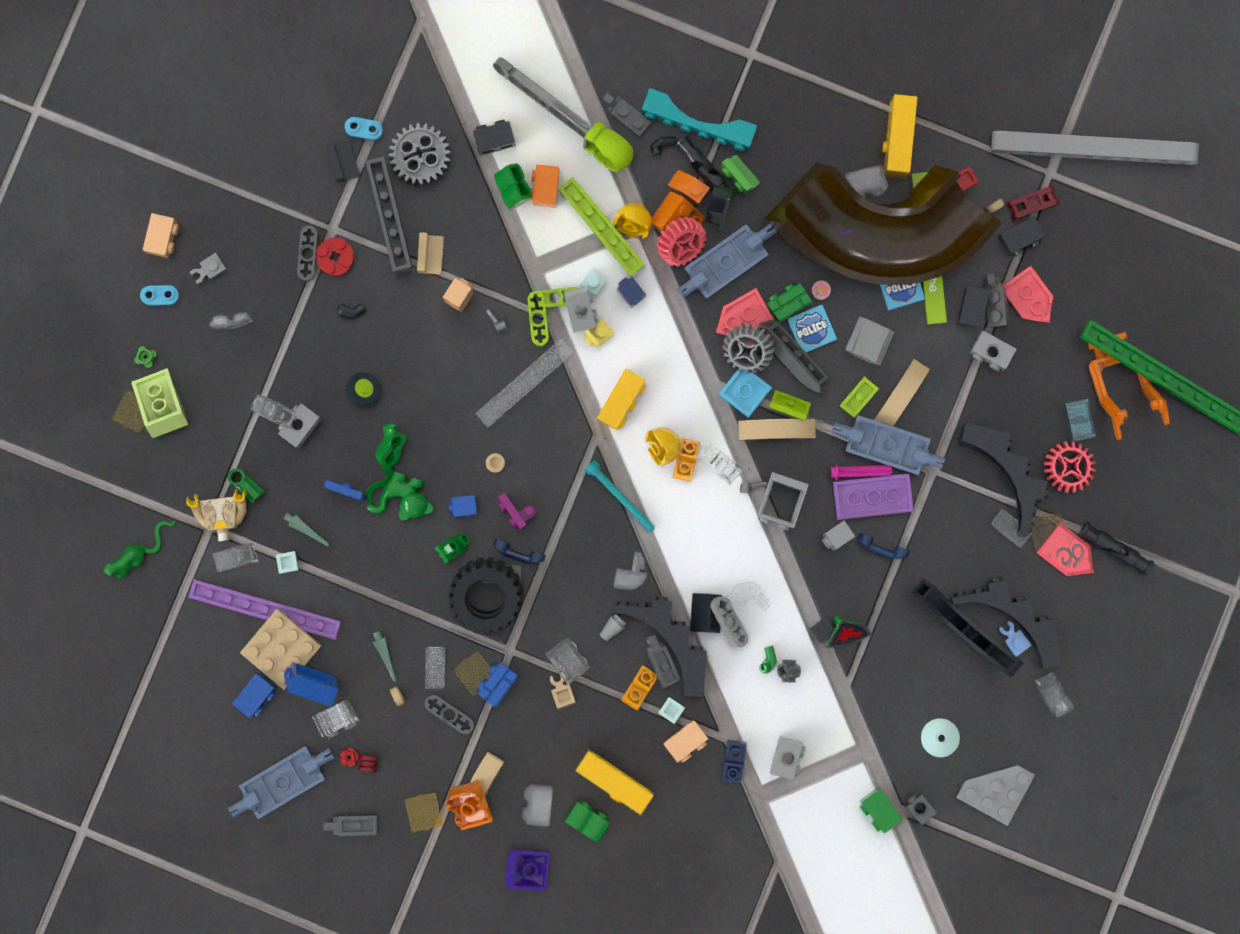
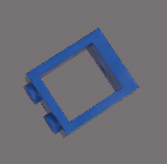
M294 662L285 669L283 678H285L284 684L286 685L287 692L332 706L338 692L335 676Z

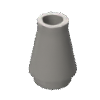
M615 613L614 616L611 615L599 635L608 642L612 637L625 629L626 620L618 613Z

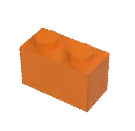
M536 165V170H532L531 181H535L534 189H531L532 198L530 200H533V206L556 208L559 167Z

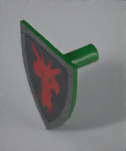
M835 615L833 620L836 628L827 642L826 648L848 646L865 639L871 633L863 623L856 620H842L840 615Z

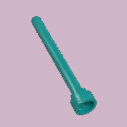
M594 459L584 471L588 475L595 476L648 531L652 532L654 525L600 471V464Z

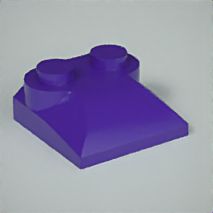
M511 849L508 854L505 877L507 888L510 890L546 891L550 852Z

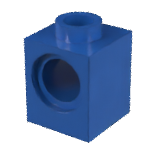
M475 495L451 498L452 502L449 503L450 514H454L455 518L478 515Z

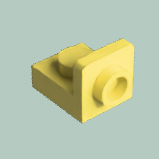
M603 318L595 324L596 328L585 331V340L591 347L595 345L598 348L615 334Z

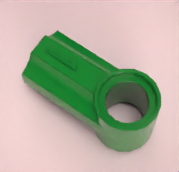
M235 468L228 473V481L241 493L243 490H246L245 497L252 503L264 492L242 469ZM236 472L242 474V480L238 483L233 480V475Z

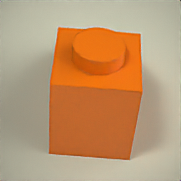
M680 170L676 172L667 185L697 207L700 206L710 190L704 183Z

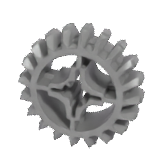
M751 322L747 326L744 323L740 324L739 327L734 326L724 339L723 349L726 350L724 356L729 357L727 363L733 362L732 368L739 367V372L745 369L746 374L750 373L751 370L755 374L758 369L760 371L764 370L765 366L767 367L773 358L772 353L775 349L772 345L774 340H768L770 334L765 335V328L759 330L758 324L755 327H752ZM735 340H737V341L739 342V343H738V346L740 347L739 351H737V349H736V347H735ZM759 345L762 349V357H760L757 349Z

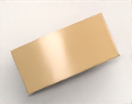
M488 752L470 783L478 779L484 796H486L494 779L497 778L504 761Z

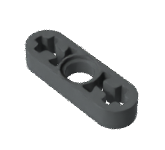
M305 226L300 232L297 275L305 282L313 280L316 273V250L318 248L319 234L313 226ZM309 230L314 234L310 238V243H314V246L308 245V238L304 236ZM308 248L312 249L313 256L305 259L303 251ZM302 261L306 263L312 262V265L308 264V270L311 271V274H308L307 277L301 273L306 268Z
M431 695L426 698L425 708L433 715L462 734H469L473 731L474 721L472 718L438 695ZM437 699V704L441 707L443 703L446 705L440 715L437 713L440 709L437 707L430 708L429 700ZM447 709L454 710V719L447 720L444 717V712ZM459 714L462 716L460 718L461 721L466 722L468 720L470 722V729L462 730V724L457 722V725L453 724Z

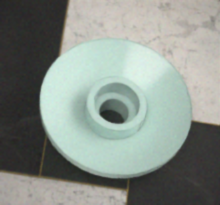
M941 718L931 720L922 730V745L929 754L935 757L949 756L959 745V731L949 720ZM939 735H944L945 739L943 742L938 740Z

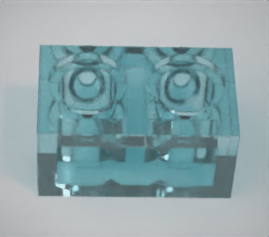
M1088 399L1066 403L1073 440L1078 441L1095 437L1096 434Z

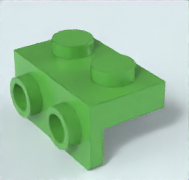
M737 155L730 159L727 158L722 162V172L727 178L730 177L735 182L734 186L740 193L743 192L746 196L759 185L758 179Z

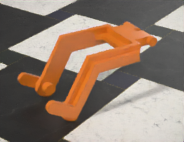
M1126 332L1116 334L1123 340L1127 339ZM1088 343L1089 349H1094L1097 360L1090 362L1088 368L1099 403L1112 418L1116 439H1122L1120 425L1124 424V419H1127L1128 415L1125 409L1120 410L1107 395L1101 376L1103 368L1120 362ZM1137 373L1143 394L1150 401L1152 410H1158L1162 414L1164 425H1169L1166 401L1151 385L1150 380Z

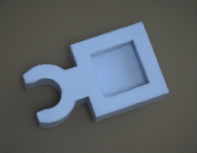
M1007 621L1009 630L1004 631L1002 627H999L998 630L1001 634L1008 637L1004 640V643L1013 655L1017 657L1032 645L1021 630L1014 632L1013 623Z

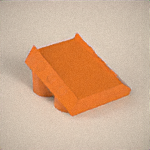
M478 779L461 786H454L448 791L449 798L446 801V806L450 811L456 813L455 822L461 830L493 821Z

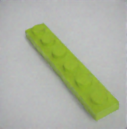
M573 177L558 188L559 192L630 277L645 266V263Z

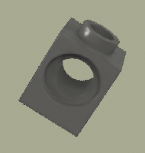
M920 793L918 795L913 794L906 800L908 802L905 805L906 808L921 825L937 813ZM921 802L924 804V810L921 813H917L915 805Z

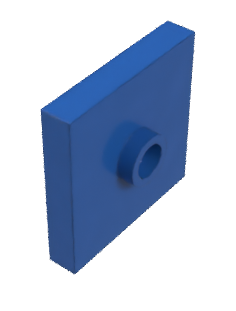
M326 480L324 484L325 488L363 502L366 499V494L353 490V485L345 482L339 485Z

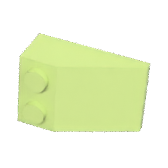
M168 369L131 382L145 427L152 438L188 425Z

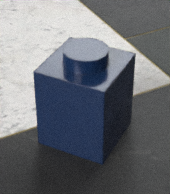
M626 277L618 283L617 292L630 308H633L646 298L645 292L633 277L629 279Z

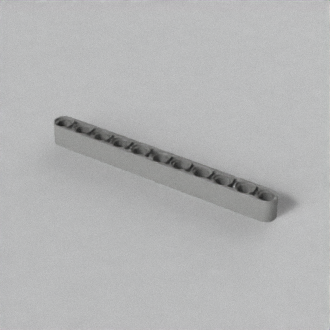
M994 131L992 132L991 152L1193 165L1198 164L1199 144L1194 142Z

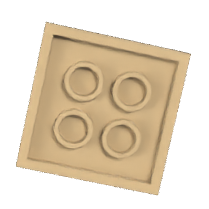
M277 608L240 654L285 690L286 685L284 684L285 678H283L286 667H290L292 662L305 666L322 645Z

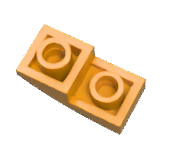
M685 438L681 439L680 452L677 456L672 478L691 482L700 442Z
M642 665L621 701L638 710L657 679L656 673Z

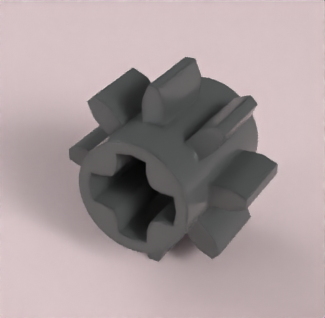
M782 660L783 664L778 665L777 668L778 676L782 678V682L795 683V678L800 677L801 674L800 666L796 664V660Z

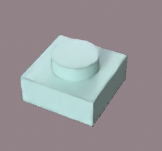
M591 269L580 286L586 287L587 291L592 292L596 297L607 280Z
M296 551L276 555L279 574L299 570Z
M668 697L658 713L675 724L685 707Z

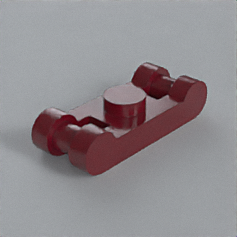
M1049 186L1007 202L1008 208H1011L1013 213V221L1060 204L1058 198H1055L1054 187ZM1046 195L1048 201L1044 202L1042 196ZM1023 203L1025 210L1020 211L1018 205Z

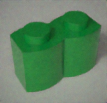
M518 163L509 164L494 174L496 185L500 189L503 202L508 209L519 207L532 198L531 189L525 181L523 170Z
M577 801L565 822L598 843L610 824L607 820L609 817L600 811L598 813L591 810L592 806L587 802L582 801L580 803Z

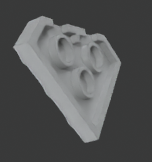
M1014 765L979 777L964 780L956 798L1008 826L1035 774L1018 765Z

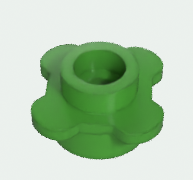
M141 346L138 349L137 357L134 359L135 363L143 364L146 368H150L153 366L152 361L157 353L155 350L150 351L146 347Z

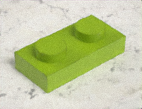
M864 376L840 404V407L851 417L855 418L879 388Z
M775 390L769 407L805 421L811 403Z

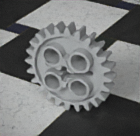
M417 123L416 128H413L410 124V130L408 131L403 127L404 134L396 133L399 139H392L395 146H389L390 150L394 152L389 154L390 158H394L390 164L397 165L393 169L394 172L400 171L399 178L405 175V182L412 179L413 185H415L417 180L421 186L424 180L430 184V178L437 181V174L443 176L441 169H448L444 163L450 162V159L446 157L451 155L449 150H445L450 147L449 143H444L446 137L440 138V130L434 133V126L428 130L426 123L423 128L420 127L419 123ZM428 138L431 140L429 146L421 145L423 139ZM410 144L413 146V149L410 152H404L403 147ZM418 151L423 153L421 158L418 157ZM434 156L437 158V161L434 164H428L427 159ZM412 162L419 164L416 170L409 169V165Z

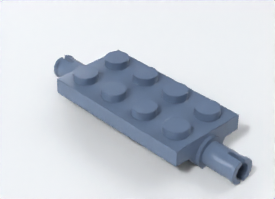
M769 223L756 233L751 231L746 224L687 265L684 269L690 276V280L677 288L678 293H681L680 296L684 299L697 289L700 290L705 299H708L768 257L769 254L764 249L763 242L777 233L775 228L772 229L773 226Z
M857 414L854 426L852 427L835 422V428L832 429V434L848 438L846 452L919 475L922 465L925 464L942 469L945 462V457L929 453L928 447L931 438Z
M305 746L239 785L243 797L242 800L228 807L229 812L237 809V811L231 814L232 817L236 818V816L249 809L255 813L257 819H260L324 781L326 778L320 770V766L335 759L333 754L325 757L332 752L330 748L313 756L308 747Z

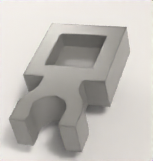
M214 253L200 262L202 266L200 269H193L190 271V274L192 276L197 273L200 274V278L195 281L200 285L207 276L212 280L227 269L219 256Z

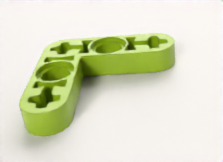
M577 287L540 290L529 294L527 301L531 338L536 346H545L549 341L546 308L567 306L566 302L563 303L564 296L562 292L577 289ZM558 293L561 297L560 301L552 303L550 301L551 294ZM535 295L542 299V301L538 302L539 309L543 307V311L535 310L531 312V309H535V303L531 302ZM535 314H541L544 317L541 324L533 322ZM545 326V330L541 329L542 336H546V339L539 343L538 340H535V337L538 336V330L533 331V327L541 328Z

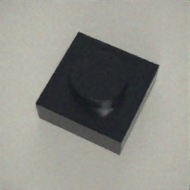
M824 617L812 626L810 631L819 643L822 644L831 637L834 628Z

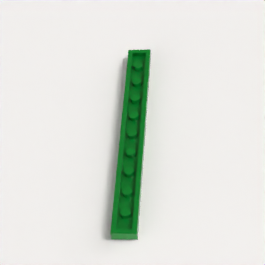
M1090 320L1087 322L1080 336L1081 339L1240 435L1239 410L1094 321Z

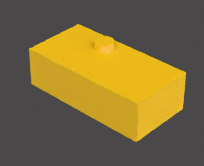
M894 94L890 102L886 142L883 141L882 153H885L883 177L905 180L910 173L917 106L916 96Z
M590 749L576 768V772L609 793L613 800L618 803L621 801L640 815L654 796L652 791Z

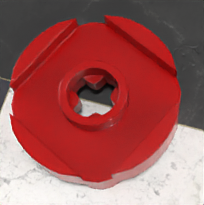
M329 238L323 241L316 250V262L319 268L324 273L335 277L349 272L355 259L352 247L342 238ZM334 252L336 254L340 253V257H338L337 262H335L334 260H330V257Z

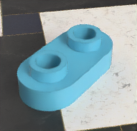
M351 117L345 123V130L351 137L376 141L383 135L381 124L374 120ZM357 124L358 126L356 129H351V125ZM371 127L376 128L374 133L369 131Z
M170 285L146 286L140 293L142 302L149 306L174 305L180 297L179 291ZM152 292L153 296L148 299L147 293ZM167 292L172 293L170 298H166Z

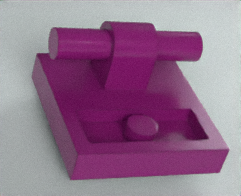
M505 493L498 497L500 499L498 504L503 512H509L511 515L509 520L514 528L525 529L528 526L526 522L536 514L534 507L527 506L518 512Z

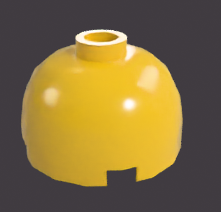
M640 203L625 204L615 214L613 225L616 223L618 226L617 230L626 236L637 238L639 235L643 239L650 232L652 217L644 205Z
M658 427L647 431L645 441L650 443L651 448H648V452L657 465L662 464L661 466L673 462L680 452V437L666 427Z

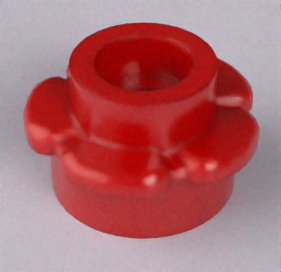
M353 748L344 749L340 753V761L344 766L353 767L356 765V761L359 760V754Z

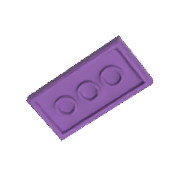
M909 474L833 482L837 520L914 512Z

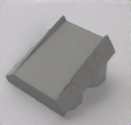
M859 317L845 350L866 362L881 365L894 332L866 318Z

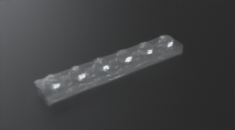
M561 338L475 414L489 428L574 354L573 350Z

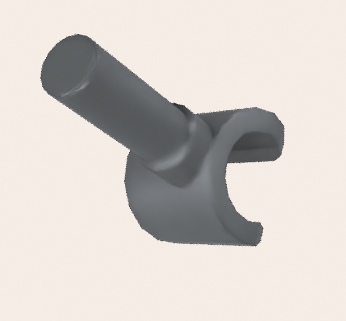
M491 309L486 310L497 332L506 331L507 328L504 320L498 322Z
M767 482L742 483L740 485V493L750 494L751 488L765 487Z

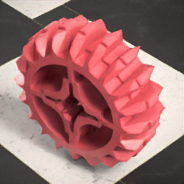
M685 216L683 219L678 217L677 221L672 220V223L669 226L666 225V229L661 231L662 235L657 237L659 242L656 244L658 246L657 251L664 261L671 266L676 265L678 267L680 264L685 266L687 261L691 263L694 257L697 258V254L702 252L701 248L706 246L704 243L707 240L705 237L706 232L702 225L692 217L688 218Z
M1065 441L1063 442V448L1060 444H1057V451L1052 448L1050 449L1052 455L1045 456L1046 459L1050 460V462L1043 463L1044 466H1049V469L1044 470V473H1050L1046 480L1053 479L1054 481L1051 483V486L1053 487L1058 484V491H1061L1064 486L1065 493H1068L1070 488L1072 493H1075L1077 488L1080 491L1084 489L1083 484L1085 486L1090 485L1087 479H1094V476L1089 473L1096 472L1095 468H1091V465L1096 464V462H1090L1089 458H1092L1093 454L1086 455L1089 449L1081 450V443L1075 448L1074 441L1070 443V446ZM1073 452L1077 456L1069 460L1063 457L1061 453ZM1081 459L1084 464L1083 475L1078 468ZM1056 460L1061 465V471L1058 475L1055 470ZM1073 463V470L1065 472L1067 470L1066 467H1068L1066 464ZM1069 474L1076 477L1078 481L1068 483L1062 479Z

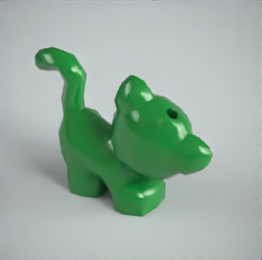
M397 472L393 473L391 479L383 487L380 505L378 507L372 503L367 505V510L371 513L380 514L386 510L388 498L402 497L400 502L401 509L399 511L401 521L417 518L424 514H431L434 508L427 501L425 495L416 491V489H420L423 486L424 481L412 477L410 482L406 481V475Z

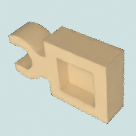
M559 673L561 677L559 682H555L553 677L550 676L551 684L556 687L551 692L557 709L576 703L570 685L564 686L565 678L563 673Z

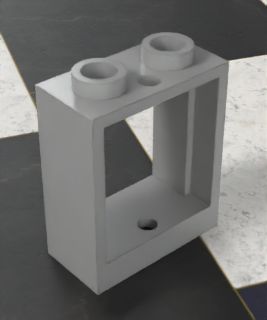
M772 472L756 517H759V521L765 524L776 523L778 528L789 531V528L794 529L809 484ZM774 482L800 491L790 522L763 513Z

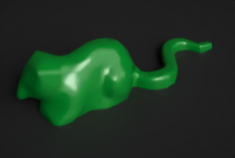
M393 423L382 427L384 437L377 448L375 458L386 472V476L382 481L372 484L366 490V497L370 501L369 504L374 503L371 496L372 492L384 487L393 475L391 467L398 462L401 456V449L407 440V436L399 433L396 424Z
M158 522L154 530L156 544L153 548L130 544L125 548L121 557L106 564L103 573L110 577L116 576L119 579L125 577L131 569L143 563L145 553L156 554L161 550V527L164 525L173 527L176 522Z

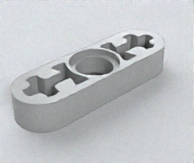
M724 596L714 598L711 601V609L730 645L734 648L744 647L748 643V635L729 599ZM728 617L733 621L731 627H728L726 623Z

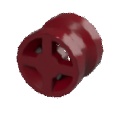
M361 754L359 756L361 764L358 766V771L377 772L376 762L379 760V757Z

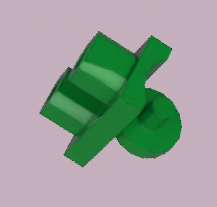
M458 533L440 543L434 549L439 552V557L443 558V562L446 564L469 549L467 545L470 543V540L465 533L461 535Z

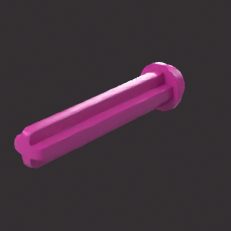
M834 465V467H831L830 472L831 478H835V480H838V477L892 475V466L838 467Z

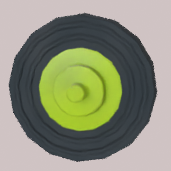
M367 372L354 374L348 379L345 386L348 399L357 406L365 407L373 404L380 394L378 380Z

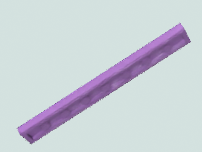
M196 579L193 580L188 597L268 620L278 608L304 631L337 640L342 623L339 620Z

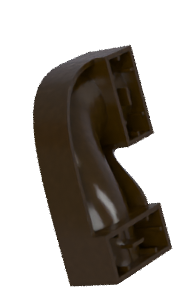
M816 162L765 217L788 244L793 245L816 264L859 281L883 285H907L924 282L955 270L969 260L1002 225L998 218L982 210L964 193L957 183L961 175L956 170L937 165L911 190V198L898 203L879 204L864 199L835 167ZM847 230L852 231L851 233H849V234H847V235H843V234H841V233L839 232V231L847 232Z

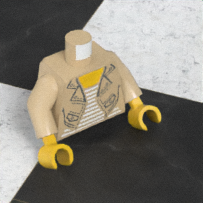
M236 489L233 497L199 501L200 504L198 503V495L194 494L195 500L191 501L187 496L186 503L191 507L195 518L203 528H206L208 531H217L218 542L229 541L228 529H236L247 512L245 500L247 491L243 490L242 495H239Z

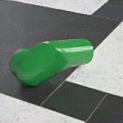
M774 646L764 648L766 658L759 666L761 673H770L777 664Z

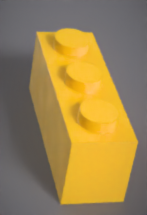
M625 368L600 411L597 420L616 431L619 427L622 429L627 421V418H625L627 412H632L637 404L634 400L638 394L642 395L647 387L644 385L645 379Z

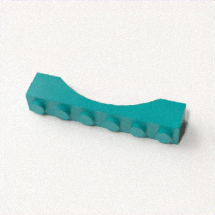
M651 88L648 90L642 107V114H645L644 117L647 119L655 120L656 118L662 120L663 124L679 126L682 131L688 133L694 131L702 138L709 139L711 137L716 139V142L719 144L727 145L728 143L734 145V148L739 151H749L757 125L740 119L723 124H709L697 121L680 111L671 101L668 94Z

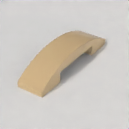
M913 359L874 420L894 426L930 369Z
M802 419L738 421L739 440L816 438L815 419H805V421Z

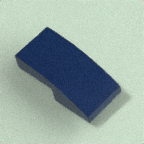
M727 740L722 781L741 784L747 742Z

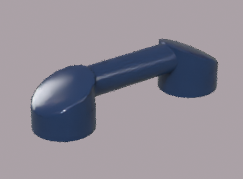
M859 533L858 535L859 542L869 551L891 559H903L909 556V550L895 546L894 551L873 544L874 537L864 533Z
M498 539L494 541L493 545L506 557L527 564L545 561L546 555L531 551L530 556L508 549L510 543Z

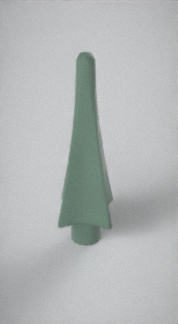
M287 513L283 518L289 522L288 526L316 539L325 546L330 545L328 541L312 530L297 514L292 516L290 513Z
M377 631L373 633L375 641L372 643L385 663L392 681L396 682L397 678L393 670L386 636L382 637L381 632Z

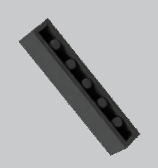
M383 156L367 160L365 162L393 273L397 275L413 271L386 159Z

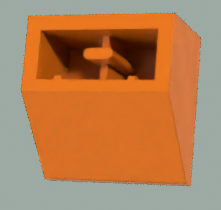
M670 191L652 216L651 225L661 233V231L666 229V225L669 226L672 220L677 221L678 217L682 219L685 216L688 218L692 217L700 224L705 217L684 197Z

